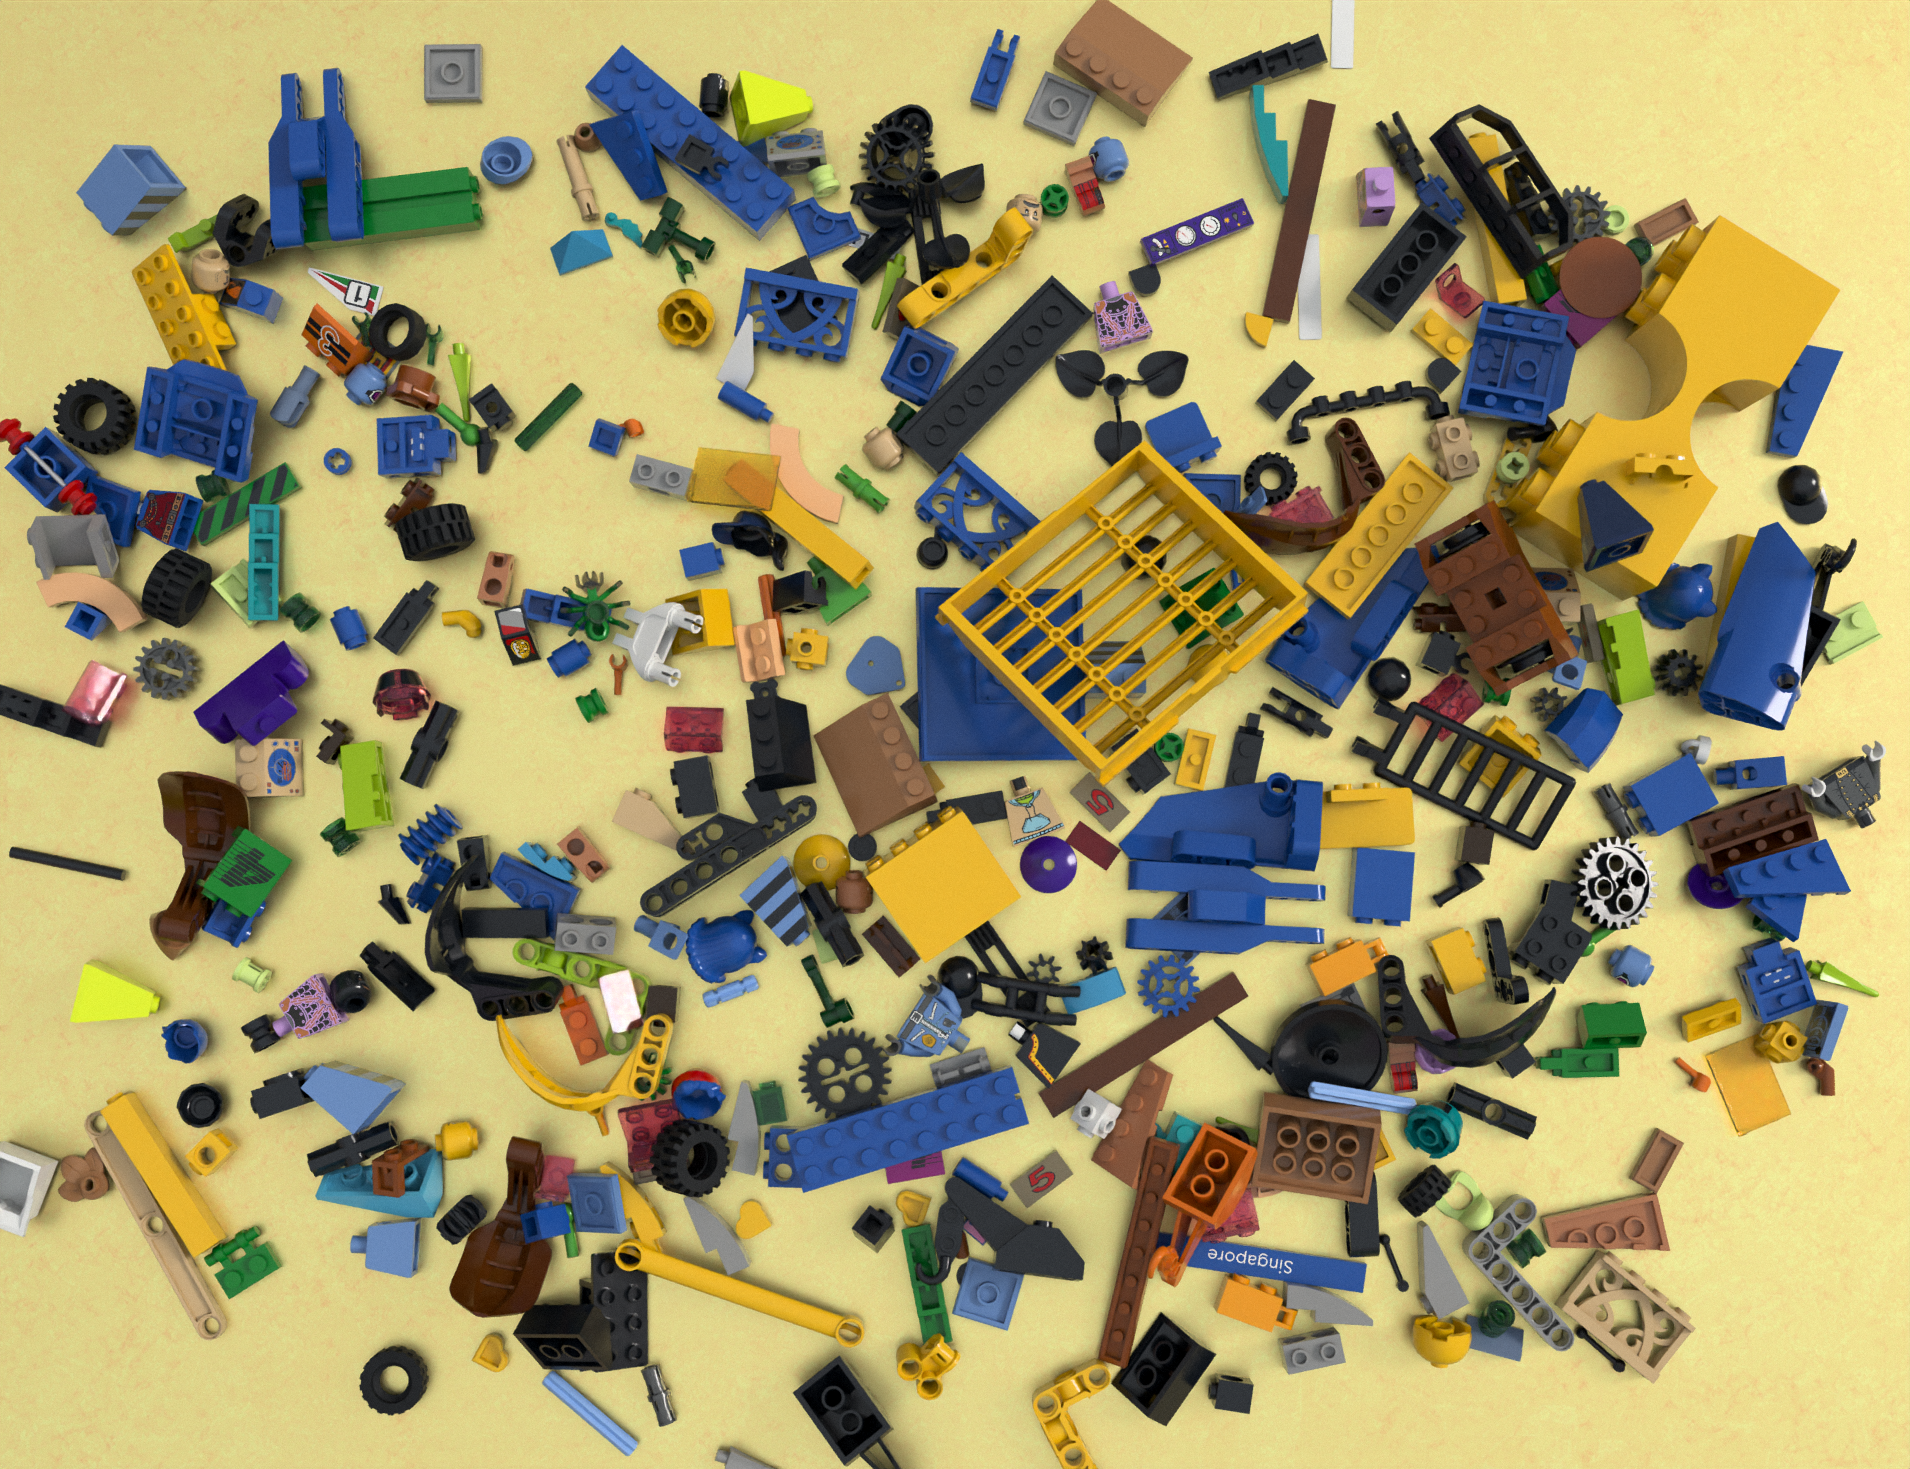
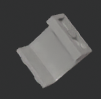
M105 514L36 516L31 528L27 531L28 543L33 546L35 552V564L37 568H40L44 580H50L56 566L97 565L101 578H113L120 562Z

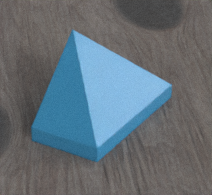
M603 229L571 231L550 248L560 276L613 257Z

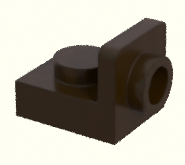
M335 718L333 722L324 719L321 724L334 734L327 736L319 746L321 751L316 757L326 764L334 765L338 760V754L341 753L340 746L349 745L354 737L347 733L350 728Z

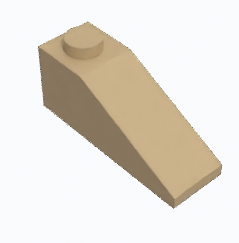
M635 788L634 792L626 790L612 822L676 850V844L682 837V834L657 803L649 800L651 794ZM687 841L684 842L685 848L682 852H689L691 855H694L696 853Z

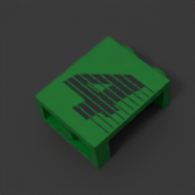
M237 826L231 834L236 838L208 878L205 881L199 879L197 884L204 888L201 894L214 902L218 899L226 902L228 905L225 909L240 918L244 914L252 918L292 860L247 829Z

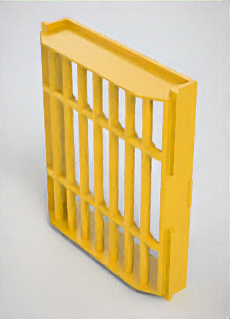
M1144 440L1058 511H1053L1027 533V536L938 607L939 613L935 616V619L942 626L948 623L965 647L1086 768L1095 773V780L1102 787H1105L1175 727L1179 722L1178 718L1230 673L1237 674L1306 615L1309 610L1305 607L1308 592ZM1137 471L1146 486L1109 516H1103L1094 505ZM1151 495H1155L1164 504V506L1128 535H1123L1115 527L1118 522ZM1174 513L1184 524L1151 552L1143 554L1134 544ZM1083 514H1086L1097 525L1020 589L1014 588L1005 579ZM1191 532H1194L1204 543L1171 571L1163 573L1154 563ZM1105 533L1116 543L1113 548L1040 608H1035L1026 599ZM1212 550L1224 560L1220 566L1188 592H1183L1174 583ZM1123 553H1127L1136 562L1134 566L1060 627H1054L1046 619L1050 613ZM1231 570H1234L1245 580L1209 611H1203L1195 603L1200 596ZM1144 571L1156 581L1153 586L1079 647H1074L1065 638ZM997 586L1008 598L973 626L962 613ZM1252 589L1265 599L1229 631H1224L1215 622L1216 619ZM1163 591H1166L1177 601L1099 667H1095L1085 657ZM1017 606L1027 618L995 645H992L982 634ZM1273 608L1280 610L1279 613L1241 645L1235 642L1236 639ZM1184 610L1196 620L1193 625L1119 687L1114 686L1105 677ZM1037 626L1048 637L1012 665L1002 653L1033 627ZM1206 629L1217 640L1141 706L1135 707L1125 697L1203 630ZM1057 645L1067 657L1032 685L1021 673ZM1227 649L1230 652L1225 659L1152 721L1146 718L1149 713L1223 650ZM1077 665L1087 677L1052 705L1041 693L1073 666ZM1097 685L1107 697L1072 725L1061 713L1093 686ZM1117 705L1128 717L1095 745H1092L1082 733L1112 707ZM1137 724L1141 730L1106 759L1102 753Z

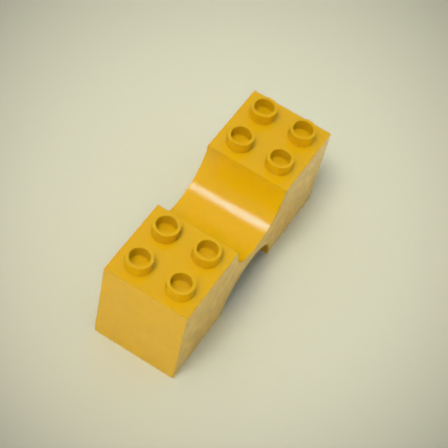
M1721 215L1703 230L1690 224L1678 241L1672 240L1653 268L1660 274L1648 289L1643 287L1640 290L1636 300L1624 314V317L1635 323L1625 341L1641 355L1650 374L1651 397L1643 418L1635 421H1624L1596 412L1581 424L1569 419L1559 432L1556 430L1552 431L1535 457L1536 460L1546 465L1544 470L1539 467L1529 480L1523 478L1506 503V507L1516 513L1513 518L1514 521L1509 525V527H1513L1516 535L1567 567L1573 568L1575 572L1622 601L1659 585L1718 489V486L1713 484L1700 470L1691 448V425L1699 405L1704 403L1721 404L1740 412L1778 390L1840 292V289ZM1638 453H1653L1655 458L1666 459L1667 455H1683L1685 460L1695 461L1694 476L1685 481L1655 477H1626V462L1636 457ZM1634 478V484L1630 485L1629 480ZM1596 479L1597 482L1605 481L1652 524L1654 531L1641 554L1586 572L1583 563L1577 498L1581 490L1580 486L1589 480ZM1689 482L1688 487L1684 489V484Z

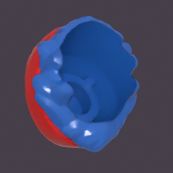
M700 1068L689 1069L679 1075L673 1081L671 1087L672 1107L677 1108L685 1119L693 1118L694 1120L714 1116L721 1108L722 1101L726 1098V1095L722 1093L719 1081L709 1072Z

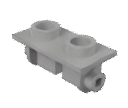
M984 1047L930 1064L936 1087L991 1071Z

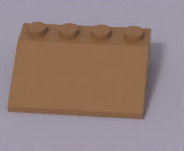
M1096 0L1056 50L1053 65L1146 127L1189 66L1193 57L1109 0Z
M888 693L862 704L814 735L859 838L938 802Z
M1264 1092L1256 1144L1258 1155L1253 1167L1251 1186L1368 1204L1382 1125L1380 1110Z

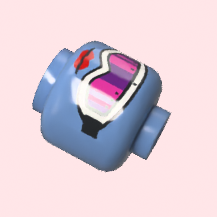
M1108 136L1099 138L1094 142V146L1089 151L1088 156H1090L1095 176L1107 182L1115 181L1124 176L1125 170L1129 166V159L1120 140L1110 139Z
M370 362L366 365L359 363L344 381V386L348 390L346 396L359 406L362 402L373 405L387 388V382L385 381L387 376Z
M1626 945L1622 950L1616 948L1608 961L1612 965L1611 976L1632 988L1637 987L1639 984L1644 986L1655 967L1651 964L1652 958L1649 954L1632 945Z

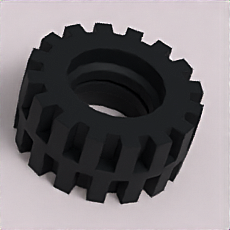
M1435 1164L1430 1165L1429 1168H1425L1423 1172H1420L1416 1178L1406 1185L1399 1194L1398 1201L1413 1217H1419L1442 1198L1452 1182Z

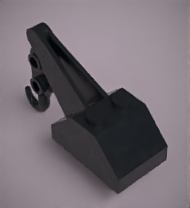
M1855 538L1851 539L1846 551L1836 545L1831 546L1825 543L1812 565L1816 575L1821 566L1822 570L1813 592L1801 687L1841 620L1839 617L1825 611L1824 606L1832 575L1835 572L1841 573L1847 567L1856 551L1857 540ZM1787 683L1782 685L1780 688L1789 689L1793 686V684Z
M952 1177L947 1180L945 1193L948 1196V1200L939 1209L935 1236V1249L939 1260V1270L936 1275L927 1276L922 1271L921 1263H917L916 1274L923 1283L938 1285L948 1277L951 1264L961 1248L964 1217L967 1218L993 1249L992 1270L1077 1282L1083 1280L1084 1260L1061 1230L1052 1227L1053 1222L1035 1220L1033 1225H1028L965 1183L962 1179Z
M839 1355L793 1392L844 1466L848 1467L861 1457L873 1469H887L869 1450L878 1442L895 1469H902L883 1440L894 1429L865 1383L843 1357Z

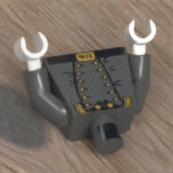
M1875 740L1873 749L1867 744L1862 746V751L1867 755L1866 758L1864 756L1852 757L1819 778L1811 777L1813 781L1808 785H1802V790L1808 793L1813 809L1831 819L1847 820L1854 817L1861 829L1876 822V818L1869 809V806L1881 799V759L1885 756L1886 748Z

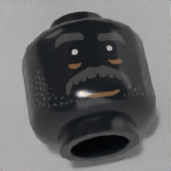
M347 970L336 975L331 981L330 992L335 1006L340 1011L357 1013L363 1010L371 1001V989L366 976L362 972Z

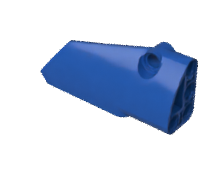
M1778 521L1761 527L1758 530L1720 624L1717 635L1718 644L1698 691V696L1702 708L1709 713L1772 730L1783 731L1795 702L1802 695L1801 677L1816 572ZM1787 683L1793 684V686L1789 689L1780 688L1782 685Z
M1432 545L1431 551L1437 560L1440 555L1436 545ZM1406 548L1350 619H1346L1319 597L1307 608L1309 610L1308 613L1278 638L1264 661L1311 695L1335 709H1340L1371 660L1375 661L1380 657L1429 583L1423 571L1418 550L1416 548ZM1304 627V631L1300 635H1293L1297 628Z

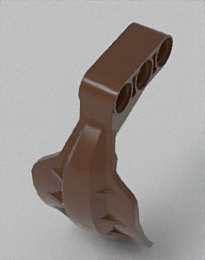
M1351 418L1339 419L1327 432L1325 438L1327 446L1334 457L1342 499L1343 512L1336 519L1321 523H1302L1259 514L1236 513L1228 510L1223 512L1228 519L1265 553L1298 555L1321 550L1338 542L1352 529L1358 516L1360 504L1373 498L1384 487V474L1358 424ZM1338 431L1343 432L1346 438L1340 436ZM1351 456L1356 457L1359 463H1356ZM1364 480L1368 481L1371 484L1372 488H1369L1365 484Z
M190 771L165 772L157 780L163 805V823L168 833L182 845L185 873L171 904L161 918L158 933L161 940L191 944L213 906V901L201 894L204 888L198 885L197 881L199 879L205 881L236 839L231 834L237 826L250 831L249 803L244 790L229 781Z
M516 1136L511 1137L506 1154L508 1170L507 1198L494 1221L471 1232L451 1280L449 1291L452 1299L477 1317L488 1318L522 1314L534 1306L543 1287L552 1259V1250L545 1240L526 1244L520 1218L521 1214L536 1210L535 1199L545 1171L543 1145L540 1141Z

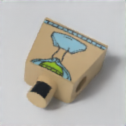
M1026 776L1009 781L1015 797L1004 801L1013 847L1065 828L1043 787L1031 791Z

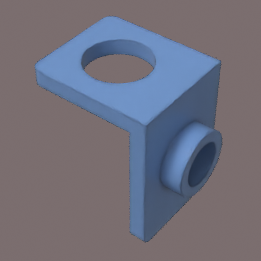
M1259 486L1251 496L1244 498L1236 513L1256 514L1267 502L1264 488Z

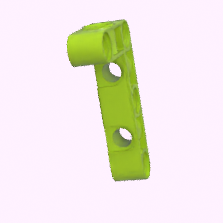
M534 938L519 940L514 945L513 957L522 965L537 969L536 971L542 970L559 975L561 979L589 988H599L614 993L619 1001L614 1017L609 1021L610 1025L604 1043L605 1048L610 1054L616 1056L623 1055L632 1049L645 1016L649 985H652L651 979L647 975L586 953L555 951L554 943H547ZM526 943L531 944L535 950L534 956L531 959H526L522 955V947ZM580 961H585L589 965L590 970L586 977L580 976L576 971V966ZM635 978L642 980L644 983V991L641 994H635L631 990V982ZM621 1034L626 1038L627 1042L624 1049H617L613 1045L614 1035Z

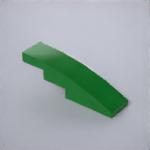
M927 1224L902 1229L923 1344L937 1333L944 1337L945 1343L952 1342L942 1283L927 1285L916 1274L917 1263H921L922 1271L927 1276H934L939 1270L931 1226Z

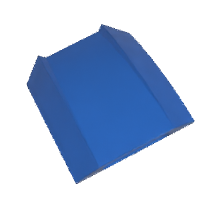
M907 324L902 330L880 380L888 391L918 406H924L939 391L959 348L921 327L914 329L911 324Z
M1586 688L1551 722L1545 731L1557 742L1577 769L1589 773L1611 745L1623 714L1604 691Z

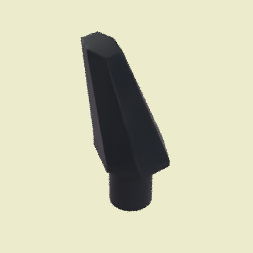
M489 427L477 429L480 443L476 444L479 474L489 470L498 442L496 439L491 438Z
M381 885L382 900H379L378 904L399 925L410 924L401 906L399 897L394 898L392 885Z

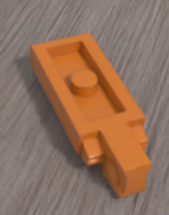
M573 984L564 986L562 995L564 1003L559 1004L560 1014L580 1066L608 1055L609 1053L605 1048V1042L589 1001H586L584 995L577 996Z

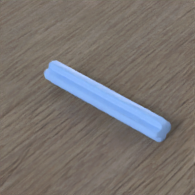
M1316 1081L1311 1082L1308 1087L1311 1099L1409 1115L1411 1110L1417 1107L1415 1099Z
M555 1371L549 1372L544 1378L542 1384L625 1456H630L637 1448V1441Z

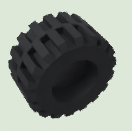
M87 378V382L82 379L76 380V386L67 385L65 387L67 392L65 394L60 392L57 398L61 399L59 404H54L53 409L58 412V415H54L53 419L55 423L59 424L56 429L58 433L64 435L63 439L73 444V446L96 455L98 452L103 455L109 454V449L116 452L120 449V443L126 445L130 441L126 437L128 434H134L135 429L131 425L132 423H137V417L131 414L136 412L135 407L129 403L131 399L122 393L123 391L101 379L98 381L95 378ZM104 402L107 411L105 421L97 429L87 431L84 425V417L87 410L96 403Z
M448 503L420 509L404 516L395 524L404 557L409 561H428L445 557L464 550L475 541L466 507L462 504Z
M177 548L171 549L156 563L147 578L141 602L143 612L175 628L185 626L198 613L207 597L212 580V567L209 563Z
M692 1120L673 1121L672 1125H666L663 1128L664 1133L657 1135L656 1139L658 1141L651 1148L654 1151L653 1156H650V1163L654 1164L651 1172L652 1175L657 1176L655 1181L662 1185L663 1189L685 1196L698 1198L703 1197V1194L709 1195L713 1192V1187L718 1188L720 1186L721 1177L725 1178L727 1174L725 1168L730 1163V1160L727 1159L730 1149L725 1146L728 1142L726 1137L721 1136L722 1132L718 1128H714L713 1125ZM693 1147V1161L687 1169V1156Z

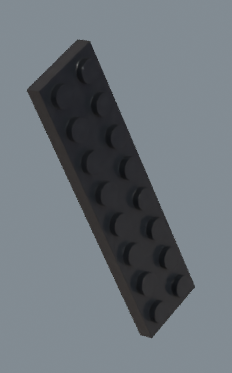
M1052 275L901 428L896 437L938 475L1093 316V312Z

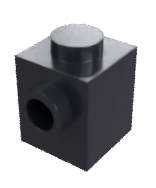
M869 1205L852 1227V1231L856 1238L878 1253L894 1233L895 1228L892 1222L893 1218L881 1208L877 1211Z

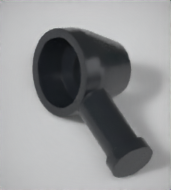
M1547 415L1545 427L1533 424L1521 428L1510 427L1507 431V437L1510 441L1531 438L1532 443L1545 441L1552 431H1558L1554 421Z
M1467 862L1453 871L1455 884L1432 897L1438 907L1441 908L1443 904L1485 880L1483 874Z

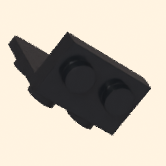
M1543 906L1520 942H1512L1507 950L1508 954L1512 956L1511 961L1523 969L1529 967L1536 972L1535 977L1549 986L1551 983L1564 984L1592 940V935L1551 906Z

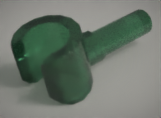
M670 245L668 249L676 261V270L681 282L686 283L684 275L687 273H692L694 278H696L692 262L684 260L676 247Z
M364 312L366 318L363 322L359 323L355 315L352 317V321L361 332L363 345L367 347L370 346L368 331L372 319L367 312Z
M428 323L426 324V333L429 340L427 365L434 366L437 343L443 340L444 333L440 325H438V332L431 335V326Z

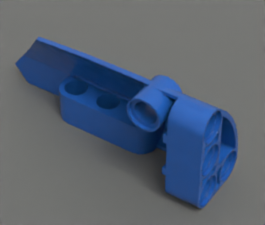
M1277 772L1271 774L1265 782L1161 796L1137 826L1119 843V846L1131 860L1244 866L1249 870L1255 866L1314 872L1320 851L1323 782L1301 779L1291 780L1285 773ZM1279 788L1284 792L1278 793L1273 791L1272 789Z

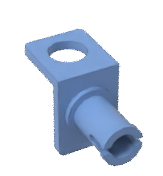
M1569 635L1579 654L1582 639L1575 635ZM1577 655L1573 659L1548 670V672L1553 673V682L1579 690L1582 685L1587 661L1578 658Z
M641 915L634 925L635 932L651 939L648 945L650 948L673 960L679 957L688 938V934L680 930V926L663 920L657 923L645 915ZM675 937H677L676 946L673 949H670Z

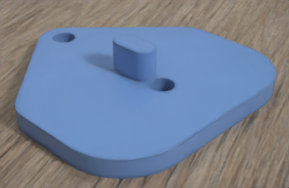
M881 636L870 637L865 641L847 667V680L852 686L866 695L903 689L905 678L900 650ZM873 661V666H869L868 662ZM898 680L902 682L900 686L896 684Z

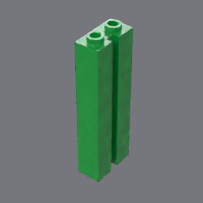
M468 167L362 180L364 239L345 242L332 241L329 233L327 184L303 187V196L306 199V205H303L304 221L307 224V230H304V243L312 251L480 230L479 221L483 220L481 204L476 202V193L480 192L478 177L473 176Z

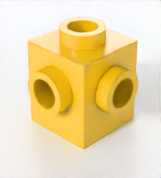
M801 628V633L794 632L793 639L788 638L786 655L790 656L792 663H796L797 669L813 670V666L826 667L829 637L818 635V630ZM805 646L812 647L808 653H803V648Z
M1780 1021L1767 1024L1761 1031L1760 1038L1754 1047L1764 1053V1056L1774 1063H1787L1796 1061L1801 1057L1805 1050L1803 1045L1808 1038L1800 1033V1028L1794 1023Z

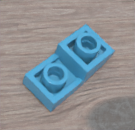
M525 842L517 849L532 864L554 877L566 881H574L577 878L573 873L576 868L565 856L562 859L559 856H553L547 861L545 858L548 854L538 843L533 845L531 842Z
M1112 967L1107 971H1099L1096 975L1092 973L1087 978L1066 983L1065 985L1080 986V997H1062L1067 1013L1073 1014L1126 994L1117 967Z

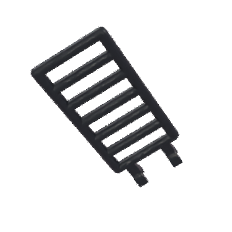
M1378 696L1373 705V708H1375L1373 713L1397 722L1396 729L1384 750L1358 735L1352 744V752L1377 762L1373 769L1376 776L1401 788H1410L1412 793L1472 822L1487 824L1486 829L1493 830L1495 833L1530 850L1535 851L1540 847L1576 785V780L1573 777L1420 703L1411 702L1407 709L1403 710ZM1418 715L1432 723L1403 775H1400L1387 767L1415 716ZM1443 727L1458 734L1427 788L1413 781ZM1470 740L1484 748L1457 796L1452 800L1440 794L1439 791L1467 741ZM1495 752L1510 761L1479 813L1465 806V803ZM1522 765L1536 773L1508 822L1504 825L1490 817L1518 768ZM1549 778L1562 786L1533 836L1529 837L1516 829L1545 779Z

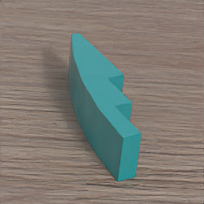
M1252 85L1249 93L1251 125L1257 153L1265 177L1278 204H1285L1288 198L1287 140H1276V113H1264V85Z
M249 504L248 620H278L280 504Z

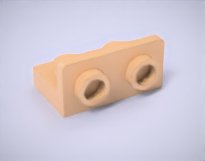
M766 619L750 625L733 627L740 676L743 683L766 681L785 675L776 619Z

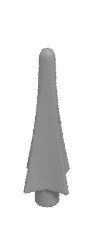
M732 1446L729 1452L718 1449L715 1456V1461L724 1463L725 1469H775Z

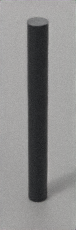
M14 846L11 847L9 852L10 858L123 881L126 875V870Z

